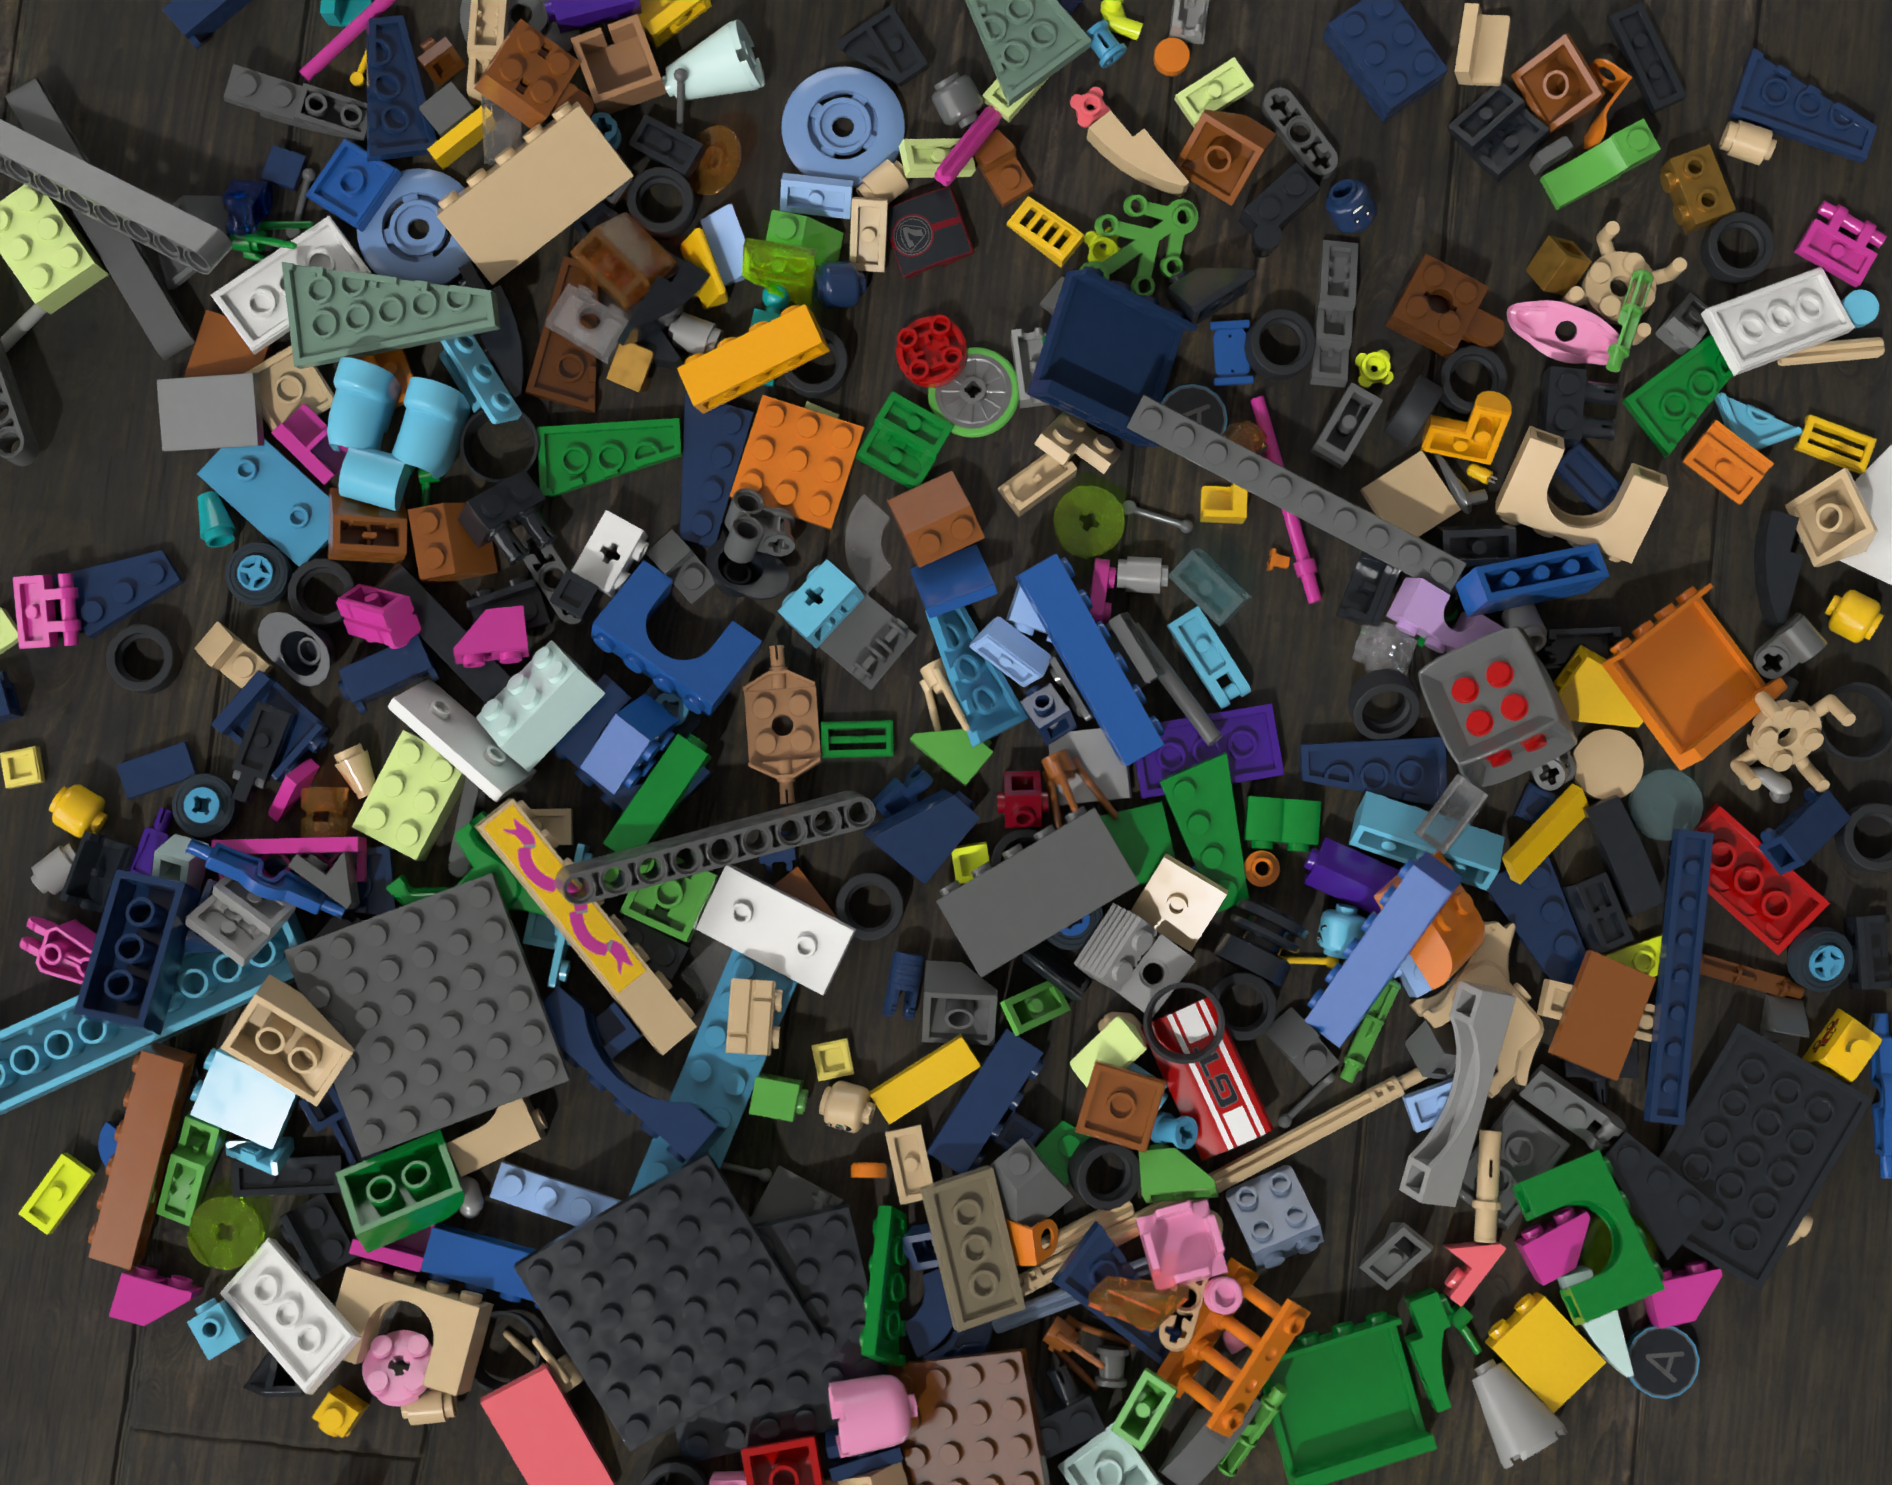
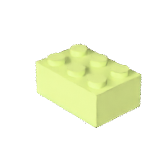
M25 184L0 201V254L37 306L52 314L109 275L58 201Z
M403 730L352 827L415 860L426 861L464 788L466 776L424 739Z

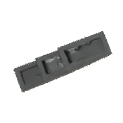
M1323 240L1313 329L1316 347L1314 356L1311 359L1310 384L1346 387L1348 381L1349 349L1352 343L1353 310L1356 305L1359 243Z

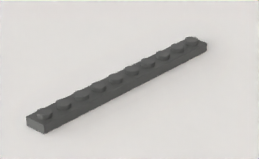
M1144 394L1126 427L1414 578H1423L1450 594L1467 564L1465 561Z

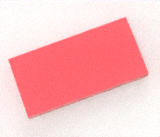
M547 1363L481 1397L480 1404L528 1485H617Z

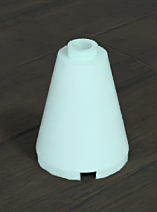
M739 19L728 22L666 67V75L662 77V80L670 97L675 95L677 98V81L674 78V72L678 68L685 69L688 74L687 80L684 81V100L753 91L765 86L760 59H755L751 49L754 47L748 31Z

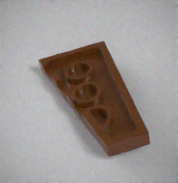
M567 256L563 257L525 394L595 414L597 265Z

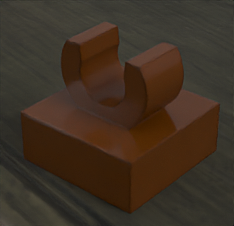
M430 36L420 44L425 52L417 59L438 87L466 66L446 37L436 43Z

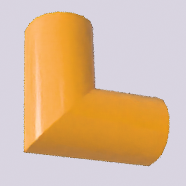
M1485 391L1477 396L1468 422L1430 415L1424 427L1421 450L1491 465L1512 413L1511 402L1501 393Z

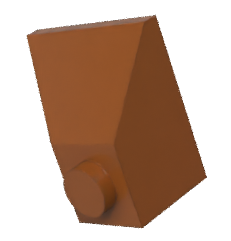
M1205 109L1175 165L1187 179L1232 206L1261 162L1276 133L1247 115Z

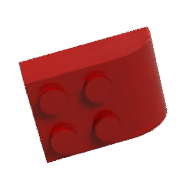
M816 1435L741 1449L747 1485H826L822 1457Z

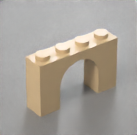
M1529 426L1495 501L1496 514L1500 515V519L1511 525H1519L1521 523L1530 526L1539 535L1548 538L1553 536L1563 538L1573 547L1597 543L1604 558L1613 562H1621L1623 560L1632 564L1669 488L1667 476L1632 463L1615 499L1605 509L1585 516L1566 513L1552 502L1547 492L1549 483L1565 451L1564 438Z
M529 1096L499 1106L494 1116L485 1125L446 1143L460 1176L463 1177L546 1137L544 1129L548 1128V1125L540 1108L534 1109Z
M362 1260L359 1265L346 1267L335 1307L362 1338L345 1356L344 1361L354 1364L362 1363L367 1352L370 1350L371 1342L378 1336L382 1319L388 1309L400 1300L408 1301L417 1305L425 1312L433 1328V1348L423 1386L455 1396L471 1391L494 1304L482 1301L483 1295L476 1292L462 1290L459 1294L449 1291V1285L446 1283L428 1280L426 1284L416 1281V1275L407 1271L395 1270L394 1274L383 1271V1265L374 1261Z

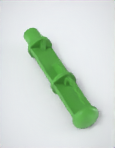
M1639 269L1632 274V279L1618 318V324L1622 326V330L1617 344L1610 345L1607 350L1609 359L1606 369L1611 372H1619L1623 360L1630 354L1636 330L1654 280L1653 274L1647 270ZM1635 280L1637 281V284L1632 296L1631 303L1626 304L1633 282ZM1649 284L1642 306H1638L1644 285Z
M1392 978L1363 1018L1349 1051L1344 1057L1345 1066L1340 1078L1352 1084L1358 1071L1364 1069L1365 1062L1382 1026H1384V1021L1395 997L1401 989L1400 983Z
M1276 1383L1269 1394L1262 1396L1260 1408L1238 1440L1217 1464L1222 1474L1228 1477H1234L1237 1474L1238 1468L1252 1448L1256 1447L1258 1439L1274 1416L1281 1411L1282 1401L1288 1394L1285 1386Z

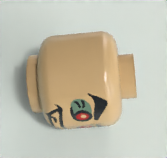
M837 1081L832 1087H826L821 1099L819 1114L824 1115V1122L828 1126L856 1133L862 1128L864 1123L870 1125L875 1113L876 1104L870 1102V1092L867 1088L845 1081Z

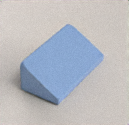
M732 203L700 220L724 286L758 275Z
M999 616L994 618L969 645L972 650L1022 687H1026L1043 677L1050 663L1049 659H1051V655Z

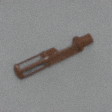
M1702 953L1700 974L1781 998L1790 996L1801 999L1803 997L1805 987L1791 982L1786 976Z

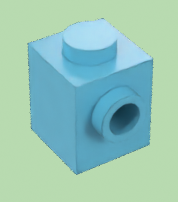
M215 1297L195 1308L198 1316L187 1322L208 1360L251 1336L243 1320L228 1302L223 1300L218 1303Z

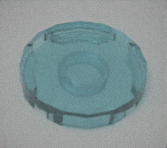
M1672 769L1656 770L1643 776L1636 788L1631 792L1628 802L1629 811L1637 829L1649 838L1660 841L1672 840L1673 829L1693 831L1701 820L1704 808L1702 793L1695 781L1683 772Z

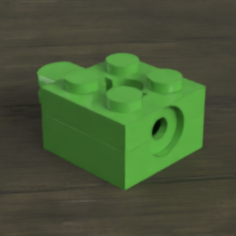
M676 856V864L686 861ZM647 858L641 863L640 873H647L653 868L654 858ZM611 868L605 873L604 880L606 883H610L618 877L619 868ZM705 871L628 892L620 913L682 941L691 942L698 922L720 876L713 872Z

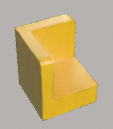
M1233 483L1230 487L1203 486L1201 489L1200 522L1243 524L1247 518L1248 491Z

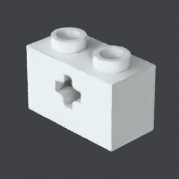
M606 510L573 567L572 572L599 586L605 594L613 598L616 592L630 578L631 574L628 571L634 560L639 562L644 556L649 545L646 542L648 535L644 530ZM617 549L620 559L618 561L612 559L609 562L605 556L608 551L614 553Z

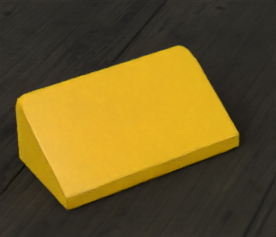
M699 227L682 242L680 249L685 261L687 259L710 274L709 279L698 295L702 307L708 310L728 302L729 298L703 229Z

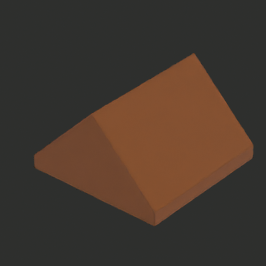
M1569 33L1564 34L1511 75L1535 117L1550 128V134L1592 111L1605 95V92Z

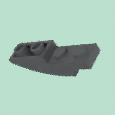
M233 64L223 97L225 102L260 112L262 117L333 136L365 140L367 133V103L303 83V86Z
M1246 1348L1241 1349L1233 1363L1242 1369L1252 1352ZM1224 1376L1213 1395L1222 1401L1233 1382ZM1261 1389L1244 1415L1243 1423L1234 1431L1230 1439L1209 1429L1206 1424L1213 1414L1206 1408L1203 1410L1197 1408L1158 1471L1176 1485H1198L1227 1454L1248 1426L1262 1404L1258 1398L1263 1390Z

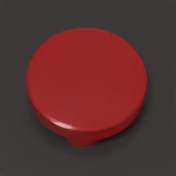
M945 315L927 316L915 320L898 333L896 357L902 372L911 382L922 387L935 388L946 385L958 377L967 362L968 347L962 331Z

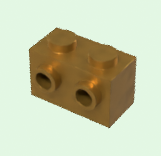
M1710 144L1673 157L1660 169L1662 188L1666 193L1670 194L1674 204V218L1678 225L1683 226L1685 234L1713 225L1719 219L1736 210Z

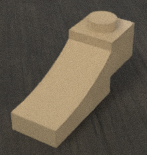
M471 0L467 43L469 65L466 89L471 105L498 106L475 90L474 87L508 35L509 0Z

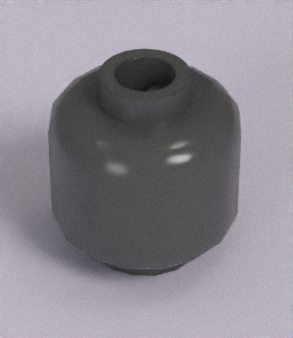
M956 72L934 86L936 92L932 95V102L946 125H954L958 122L959 126L963 128L978 118L976 111L982 108L984 101L970 76H960Z

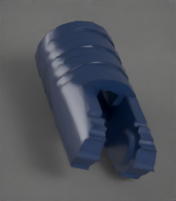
M893 951L882 1011L883 1016L891 1017L894 1015L900 990L905 991L902 1015L904 1019H914L925 956Z

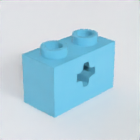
M827 559L822 565L814 567L809 572L807 581L797 591L791 592L784 599L782 607L778 610V613L816 649L865 598L858 586ZM819 599L823 601L819 605L816 603V601Z

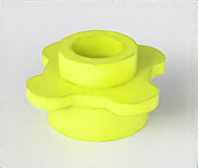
M1108 227L1105 232H1109L1111 227ZM1094 231L1087 232L1084 236V242L1089 246V262H1103L1121 249L1117 243L1119 236H1101ZM1105 243L1107 246L1106 248H1101L1100 244Z
M1379 350L1368 355L1360 353L1356 357L1355 364L1359 367L1360 371L1358 382L1362 387L1369 388L1375 383L1387 385L1393 380L1394 375L1390 371V354L1387 351ZM1372 366H1376V367H1377V371H1376V372H1373V371L1371 370V367H1372Z

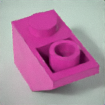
M523 605L486 609L453 648L456 664H463V667L476 668L484 666L485 661L500 660L502 664H513L522 661V657H529Z
M1573 1206L1563 1208L1553 1215L1555 1220L1544 1226L1538 1223L1526 1228L1521 1232L1522 1238L1514 1241L1535 1281L1544 1286L1576 1269L1590 1221L1587 1211L1578 1207L1574 1209Z
M1706 1260L1686 1263L1684 1270L1672 1272L1670 1268L1661 1269L1664 1275L1662 1283L1665 1289L1643 1298L1649 1323L1661 1329L1696 1321L1722 1278L1721 1269L1707 1264Z
M137 1265L136 1268L121 1273L109 1316L146 1326L200 1296L203 1288L192 1285L193 1280L191 1278L180 1275H171V1278L157 1275L158 1270L153 1267Z

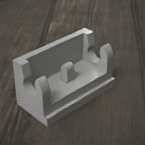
M1173 0L1169 38H1178L1187 43L1204 44L1209 0Z
M1035 328V331L1031 333H1023L1022 329L1011 330V347L1017 377L1020 408L1049 405L1027 395L1042 350V338L1046 336L1042 328Z

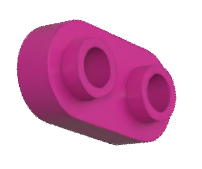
M1095 558L1090 601L1093 608L1089 612L1096 623L1101 621L1103 624H1108L1112 603L1105 602L1107 588H1114L1116 568L1110 567V560Z

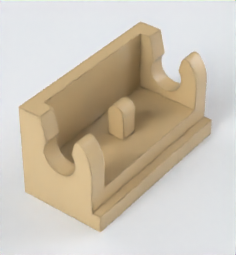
M1045 453L998 487V491L1019 518L1074 478L1077 473V467L1072 461H1067L1062 465Z

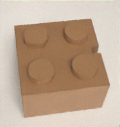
M638 14L607 25L614 42L613 45H607L601 27L570 38L577 58L581 62L580 66L598 113L612 114L667 94Z

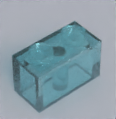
M1201 548L1191 550L1168 575L1218 626L1228 623L1252 598Z

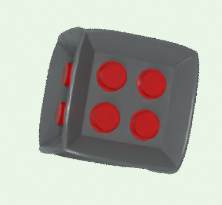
M1521 627L1505 628L1478 638L1438 657L1424 666L1417 674L1425 701L1446 748L1457 763L1460 774L1475 788L1498 784L1561 756L1577 744L1572 724L1552 679L1536 655L1532 640Z

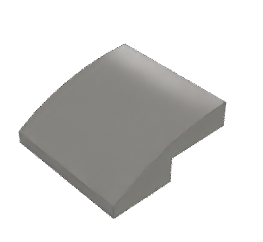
M1101 728L1070 731L1048 745L1049 755L1067 749L1071 758L1078 756L1082 767L1108 800L1132 798L1129 766L1126 767L1120 764ZM1075 771L1076 778L1068 783L1076 803L1099 802ZM1055 785L1059 806L1069 805L1061 785Z
M224 876L213 886L212 895L186 917V926L244 967L280 930L295 911L296 906L285 901H274L257 896L245 889L238 881Z

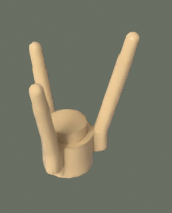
M942 658L922 667L920 672L924 679L919 683L926 696L935 732L942 731L932 690L936 694L944 693L963 730L969 731L970 726L950 689L952 687Z
M505 1330L503 1332L504 1337L535 1365L536 1355L510 1331ZM533 1338L532 1343L550 1365L549 1367L564 1393L570 1391L584 1380L576 1365L567 1354L556 1360L539 1338Z

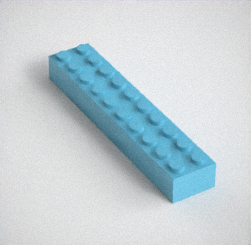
M295 911L273 938L244 967L222 951L185 952L161 1035L93 1022L75 1015L73 1012L78 996L1 1030L0 1115L135 1055L154 1042L161 1043L249 1003L269 974L287 985L295 982L284 950L308 942Z

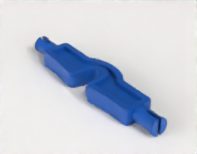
M191 838L186 848V853L188 852L207 860L206 868L238 881L245 889L262 898L285 901L313 914H318L319 910L339 917V919L342 918L346 909L334 899L327 897V894L315 885L288 870H282L275 878L265 877L262 873L264 868L262 859L237 851L221 843H216L213 848Z
M1872 1013L1873 1033L1883 1039L1878 1049L1870 1058V1082L1880 1093V1101L1872 1104L1875 1153L1879 1154L1880 1178L1892 1179V1036H1889V1013Z

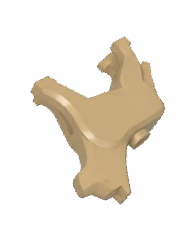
M1483 921L1485 936L1481 947L1456 972L1449 984L1436 995L1415 999L1409 1005L1418 1016L1424 1017L1433 1028H1437L1451 1020L1449 1015L1459 980L1493 986L1516 996L1488 1093V1097L1493 1098L1513 1077L1516 1084L1527 1086L1530 1065L1543 1036L1544 1027L1541 1018L1527 1003L1531 1000L1528 992L1519 983L1516 982L1513 986L1510 983L1508 971L1509 952L1516 926L1513 923H1508L1503 927L1497 921Z

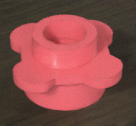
M1092 87L1088 93L1083 95L1075 94L1070 100V106L1076 110L1077 122L1081 127H1089L1110 111V108L1105 105L1102 99L1103 91L1098 87ZM1089 104L1093 105L1094 108L1092 110L1087 109Z

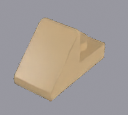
M219 621L214 624L194 648L209 666L220 670L241 689L258 670L269 673L273 668L270 663Z

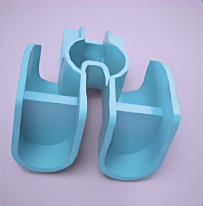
M340 358L334 376L336 392L332 401L327 428L329 444L334 451L340 452V446L349 448L340 472L339 494L343 497L399 511L409 477L416 467L431 473L434 479L442 477L449 471L458 454L461 433L469 420L471 406L464 395L453 387L426 378L411 377L404 397L406 411L392 453L381 451L383 434L388 432L401 392V385L392 373L382 367L359 359Z

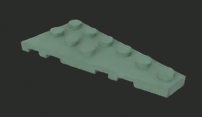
M965 0L1008 106L1014 104L1091 47L1092 40L1057 0Z
M282 262L294 367L299 369L339 362L342 357L359 358L501 329L497 295L491 290L456 285L446 286L432 284L427 281L402 280L397 277L346 270H329L323 267H307Z

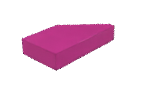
M311 758L304 761L285 776L268 811V815L277 823L282 820L309 789L320 767Z

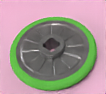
M979 347L968 348L967 362L958 377L946 385L928 388L930 409L934 415L954 425L951 432L956 435L970 438L990 435L1006 425L1017 409L1019 391L1016 371L1005 357L993 350ZM973 387H978L981 392L975 398H971L967 392H970Z

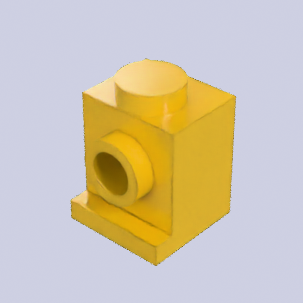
M339 1384L328 1392L312 1418L319 1422L318 1427L332 1437H348L369 1404Z

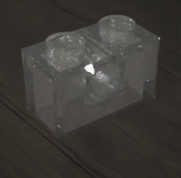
M568 283L548 315L546 327L608 364L619 346L617 341L629 321L626 319L628 315L613 304H609L606 307L595 300L597 295L587 287L579 284L576 288ZM592 313L600 319L601 323L594 329H587L580 323L581 317Z

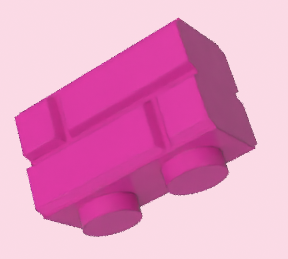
M358 584L340 596L336 602L341 616L345 617L343 622L348 634L366 639L367 642L384 643L389 645L391 649H398L406 646L410 639L421 630L417 616L412 614L414 608L410 597L403 594Z

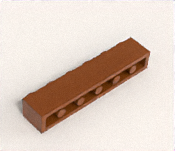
M157 1042L137 1053L132 1065V1072L136 1073L133 1085L128 1088L123 1100V1106L127 1107L124 1120H121L114 1135V1140L118 1142L116 1152L110 1157L106 1166L105 1174L109 1176L107 1187L102 1190L97 1201V1209L100 1210L98 1222L92 1226L88 1236V1243L92 1244L88 1258L128 1270L134 1268L144 1259L195 1065L196 1054Z

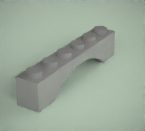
M1459 980L1449 1015L1456 1042V1068L1452 1088L1435 1126L1423 1142L1409 1155L1399 1188L1400 1191L1420 1203L1449 1207L1456 1206L1516 1000V996L1496 987Z

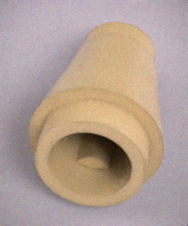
M360 743L334 755L337 761L335 767L354 793H356L358 799L368 796L376 782L368 750L364 751Z

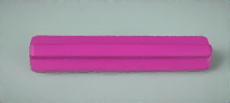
M987 106L937 168L934 177L943 186H948L954 181L999 124L1002 115L993 106Z

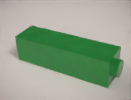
M691 733L686 739L677 734L603 844L618 852L654 842L712 756L704 752L708 745Z

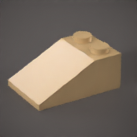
M269 974L255 993L221 1046L222 1050L315 1106H318L355 1050L302 993Z

